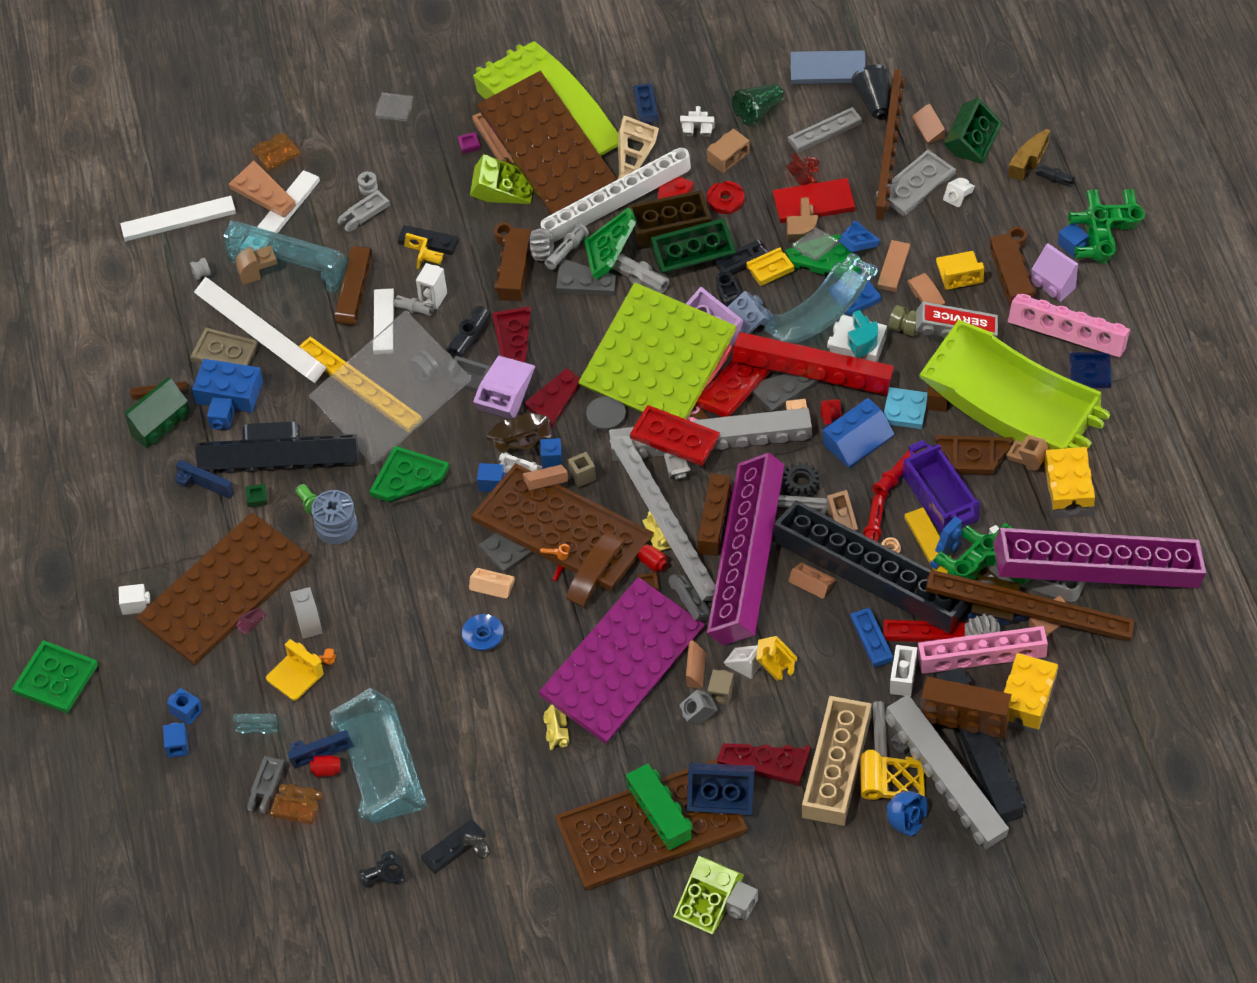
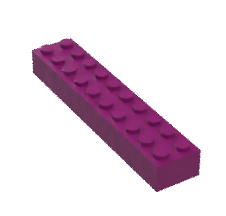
M769 452L738 463L707 629V634L721 645L755 635L784 464Z
M1000 528L993 542L999 577L1199 588L1206 575L1200 542L1194 539Z

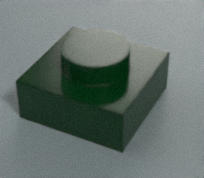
M266 484L245 486L248 507L268 505Z

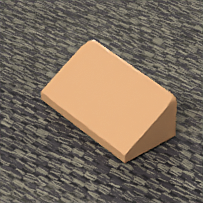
M476 568L470 576L469 589L508 598L516 577Z

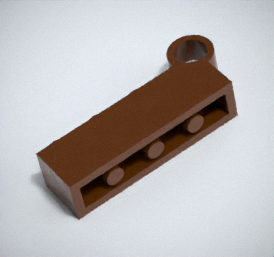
M506 222L499 223L494 227L495 240L497 243L503 244L504 250L500 251V262L502 263L497 268L499 280H495L494 290L498 292L499 300L522 301L530 256L531 229L513 228ZM502 232H508L506 235H500Z
M1021 227L1011 228L1008 234L990 237L989 250L1010 308L1017 294H1026L1031 298L1036 296L1035 286L1030 283V272L1028 269H1025L1024 255H1020L1019 252L1027 242V232ZM1019 236L1021 239H1014L1012 237Z

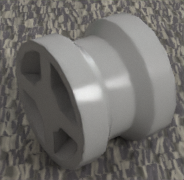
M367 171L358 176L361 194L369 196L378 190L374 173Z
M204 257L198 262H190V267L196 281L200 280L202 276L208 277L211 275L208 263Z

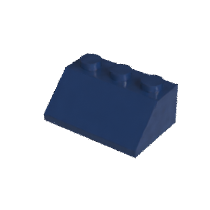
M690 763L688 769L687 811L752 815L755 766Z

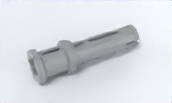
M576 224L573 231L565 235L564 242L545 260V265L549 269H554L572 249L578 248L580 242L589 236L588 229L582 224Z

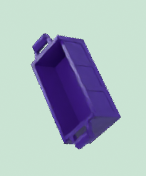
M924 440L908 446L910 457L903 460V478L939 531L942 533V530L954 517L962 520L961 528L978 521L980 502L975 500L966 484L942 452L940 444L932 447L925 443ZM925 447L927 448V449H925V450H923V451H921V452H918V453L914 454V452H916V451H918V450H921V449H923V448H925Z

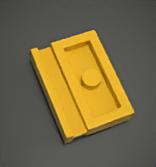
M780 247L746 262L747 269L751 271V274L760 286L794 271V265Z

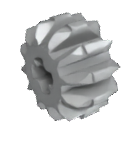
M539 228L531 231L530 250L535 260L545 261L554 252L553 238L549 229Z
M976 615V618H970L969 622L965 624L964 634L965 636L1000 632V625L993 615Z

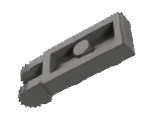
M671 575L668 583L672 589L676 590L692 618L696 621L709 622L711 611L706 603L701 600L687 575Z
M264 756L251 789V796L247 805L249 811L254 810L257 799L260 797L263 798L260 805V813H267L270 800L274 796L284 770L285 760Z

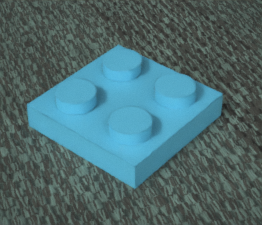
M889 387L884 415L889 425L922 429L927 408V392Z

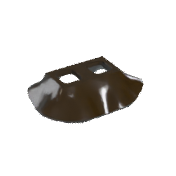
M535 413L517 416L495 425L488 433L487 440L491 441L496 449L503 453L511 454L521 450H529L533 446L540 445V439H549L552 436L550 419ZM534 435L538 437L531 443H528L526 438ZM515 441H517V442L519 443V446H517V445H511V446H509V447L507 446V444L512 443V442H515Z

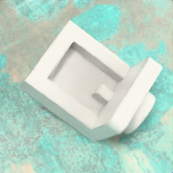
M957 178L948 183L943 200L956 207H960L964 197L971 194L975 186L970 184L967 179Z

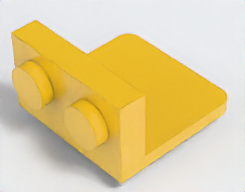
M290 639L285 644L287 656L266 676V680L291 700L296 701L324 673L321 659L316 654H310L301 643H295Z

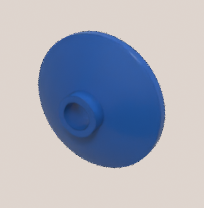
M479 614L471 617L466 621L462 629L464 642L475 650H489L497 646L504 634L503 625L500 620L489 614Z

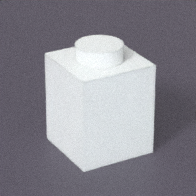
M144 584L119 587V605L123 615L141 613L147 607V604H150V593L145 591Z

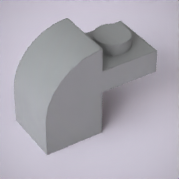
M308 587L290 592L302 638L323 634L311 588Z

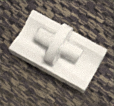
M696 106V111H689V116H680L684 136H693L694 128H701V136L711 137L712 130L715 129L714 117H708V112H701L700 106Z

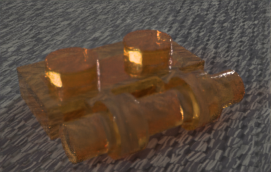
M285 132L280 135L276 134L272 136V139L266 142L262 141L252 148L253 154L258 156V160L267 171L300 155L299 149L290 138L288 139Z
M289 783V785L281 784L279 792L286 794H276L270 812L271 816L313 824L319 805L318 802L312 800H321L323 792L317 791L312 787L307 789L297 787L296 784ZM295 795H297V796H303L304 798L301 799V798H296V797H294V796H295Z

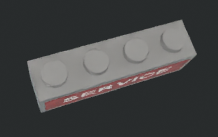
M922 302L916 310V332L946 338L959 319L994 333V337H997L998 315Z

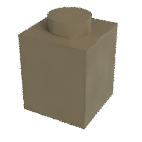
M587 452L568 459L569 474L578 488L596 480L595 465Z
M726 670L712 671L707 693L711 695L714 703L729 705L734 686V673Z

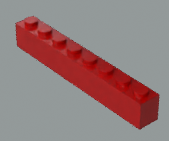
M742 332L738 333L732 357L734 362L883 395L888 394L894 369L893 365Z

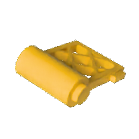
M867 750L860 756L861 796L868 800H875L881 797L892 799L896 794L908 791L906 788L912 784L918 790V793L925 797L923 765L913 757H906L905 759L882 757L875 750ZM887 764L894 765L899 771L892 775L887 770ZM908 767L917 768L918 775L913 778L906 769ZM901 773L909 780L905 786L896 779ZM892 781L899 790L897 792L887 791V784Z

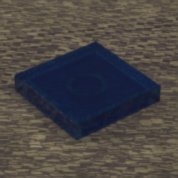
M1104 352L1069 353L1070 380L1090 388H1111L1110 354Z

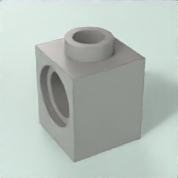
M738 881L726 901V912L733 918H741L746 921L758 901V889Z

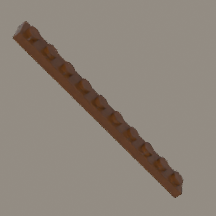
M894 69L876 205V219L884 220L885 212L889 211V201H886V198H890L891 187H888V184H892L893 173H890V170H894L895 159H892V156H896V145L893 144L897 143L898 131H895V129H899L900 118H897V115L901 116L902 104H899V102L903 101V91L900 90L904 89L905 78L902 77V70Z
M931 569L928 575L927 592L1129 642L1132 638L1134 619Z

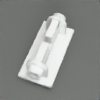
M507 452L505 454L501 453L499 460L502 461L500 464L504 465L505 473L515 463L530 471L542 469V466L537 465L536 462L531 463L509 455Z

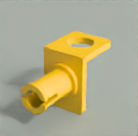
M406 233L404 246L420 251L417 259V269L420 268L424 260L441 265L444 253L427 249V238ZM410 240L418 241L419 245L412 244Z

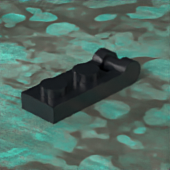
M756 240L737 249L736 254L715 259V266L720 272L728 271L733 274L746 268V262L768 253L769 250L764 248L761 240Z

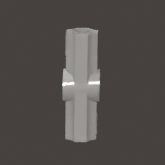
M619 254L613 265V269L627 276L632 284L636 282L662 294L667 290L669 279L653 271L652 267L644 261L638 263L623 254Z

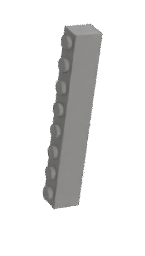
M907 694L889 705L885 715L887 723L890 727L894 726L900 741L908 745L912 757L916 761H920L923 765L924 773L935 781L936 789L940 794L946 796L950 808L953 811H957L961 816L962 824L966 828L969 827L973 832L976 843L978 845L982 844L986 850L1006 838L1009 831L1008 826L911 697Z

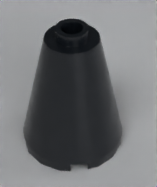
M869 65L863 67L864 71L860 73L856 71L853 74L852 83L872 117L883 119L889 113L890 106L889 72L887 68L884 69L883 65Z

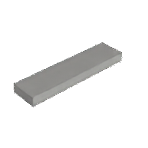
M852 107L788 136V142L799 153L862 124V118Z

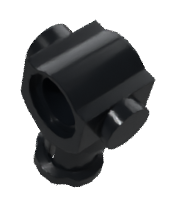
M395 851L385 852L381 856V860L376 862V866L366 870H359L362 882L366 888L380 880L396 884L405 879L402 858ZM391 865L398 866V868L396 869H390L388 867Z

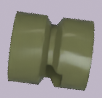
M896 305L891 313L888 328L896 332L903 330L905 335L915 338L919 333L916 332V311L912 310L909 312L908 308Z

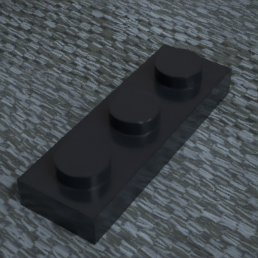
M403 225L397 239L399 245H404L406 233L427 238V249L448 255H453L458 243V236ZM410 240L412 244L419 245L418 241Z
M470 819L421 855V860L436 874L486 837L485 832L473 819Z

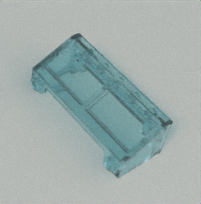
M234 220L230 221L224 233L228 260L236 263L239 253L252 246L254 251L271 245L276 258L322 271L320 275L321 280L326 281V290L336 292L346 270L348 257L337 250Z
M369 688L330 712L332 717L331 724L334 730L337 732L348 730L354 747L347 750L363 798L358 808V812L363 819L375 824L419 811L427 806L393 701L375 689Z

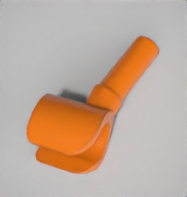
M562 544L559 546V549L541 548L540 553L557 555L560 560H566L569 555L570 546Z
M325 649L324 655L318 657L323 663L331 665L334 663L336 654H334L333 649Z

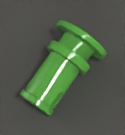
M301 484L296 488V494L302 499L306 513L312 514V503L317 496L311 493L307 485Z

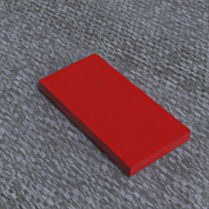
M848 178L773 190V198L780 223H785L788 216H801V198H809V204H813V215H818V217L855 211Z
M731 360L702 391L695 405L722 417H729L772 370Z
M647 405L630 433V439L703 466L720 437V432L650 405Z

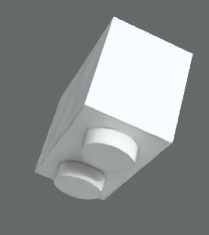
M426 263L416 279L419 301L433 304L434 309L437 310L447 294L444 269L437 265Z
M896 645L890 679V694L902 696L908 694L911 697L917 663V647Z

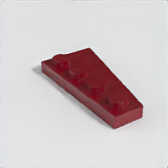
M723 743L717 763L755 766V775L799 786L811 752V746H803V748H793L792 745H784V747H771V745L754 747L751 744Z

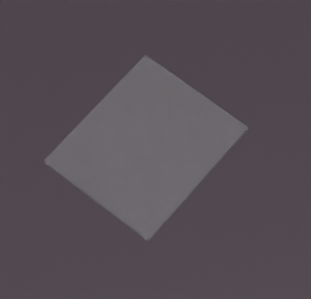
M405 310L315 389L309 397L344 434H357L358 449L370 461V464L375 466L392 451L394 446L399 445L467 385L472 378Z

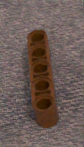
M352 246L350 249L335 312L336 324H357L372 261L371 247Z

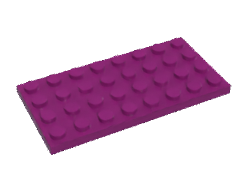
M638 577L542 687L538 695L603 743L607 744L688 648L690 640L693 641L704 629L705 624L693 619L690 613Z

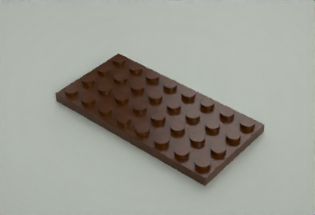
M541 70L477 104V109L550 215L617 180Z
M515 463L472 514L471 521L576 574L594 545L608 531L625 540L615 558L612 557L596 583L612 591L638 558L640 549L644 545L649 544L654 536V532L558 484L529 490L523 473L532 471ZM562 544L570 546L569 555L566 560H560L557 555L540 553L541 548L559 549V546Z
M251 512L136 616V620L195 666L310 560V555Z
M716 759L705 762L709 764H718ZM688 769L662 777L660 781L663 786L666 785L669 788L671 799L673 802H678L682 810V816L684 819L688 818L693 827L691 830L692 839L670 851L630 790L555 815V821L585 891L748 833L747 826L741 814L687 811Z

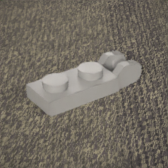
M377 190L350 207L348 211L339 216L337 222L341 226L346 224L344 229L347 232H351L357 229L359 224L361 225L390 206V201Z

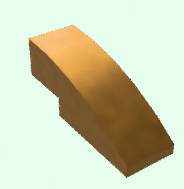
M1045 129L1036 134L1017 151L1009 163L1008 177L1023 181L1028 168H1037L1049 143L1050 130Z

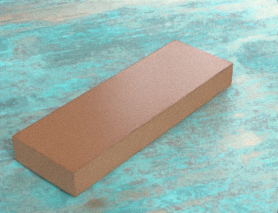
M891 240L877 284L878 289L897 291L910 250L909 243Z

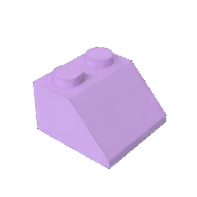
M1048 243L1032 268L1031 282L1036 287H1040L1047 292L1050 297L1061 302L1076 289L1078 263Z

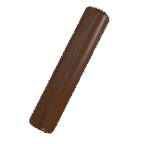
M186 381L175 382L181 393H188L189 387ZM158 385L130 388L131 399L143 398Z

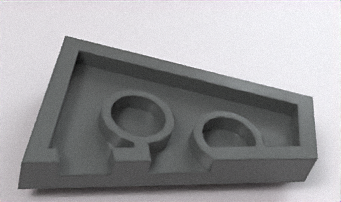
M562 259L560 262L556 286L557 293L615 295L616 275L607 273L595 279L591 274L590 267Z
M785 373L763 380L751 394L769 412H775L786 406V401L795 400L818 385V380Z

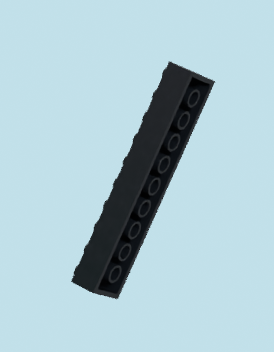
M797 500L774 524L773 542L947 633L951 632L970 609L971 602L927 592L926 586L930 569Z

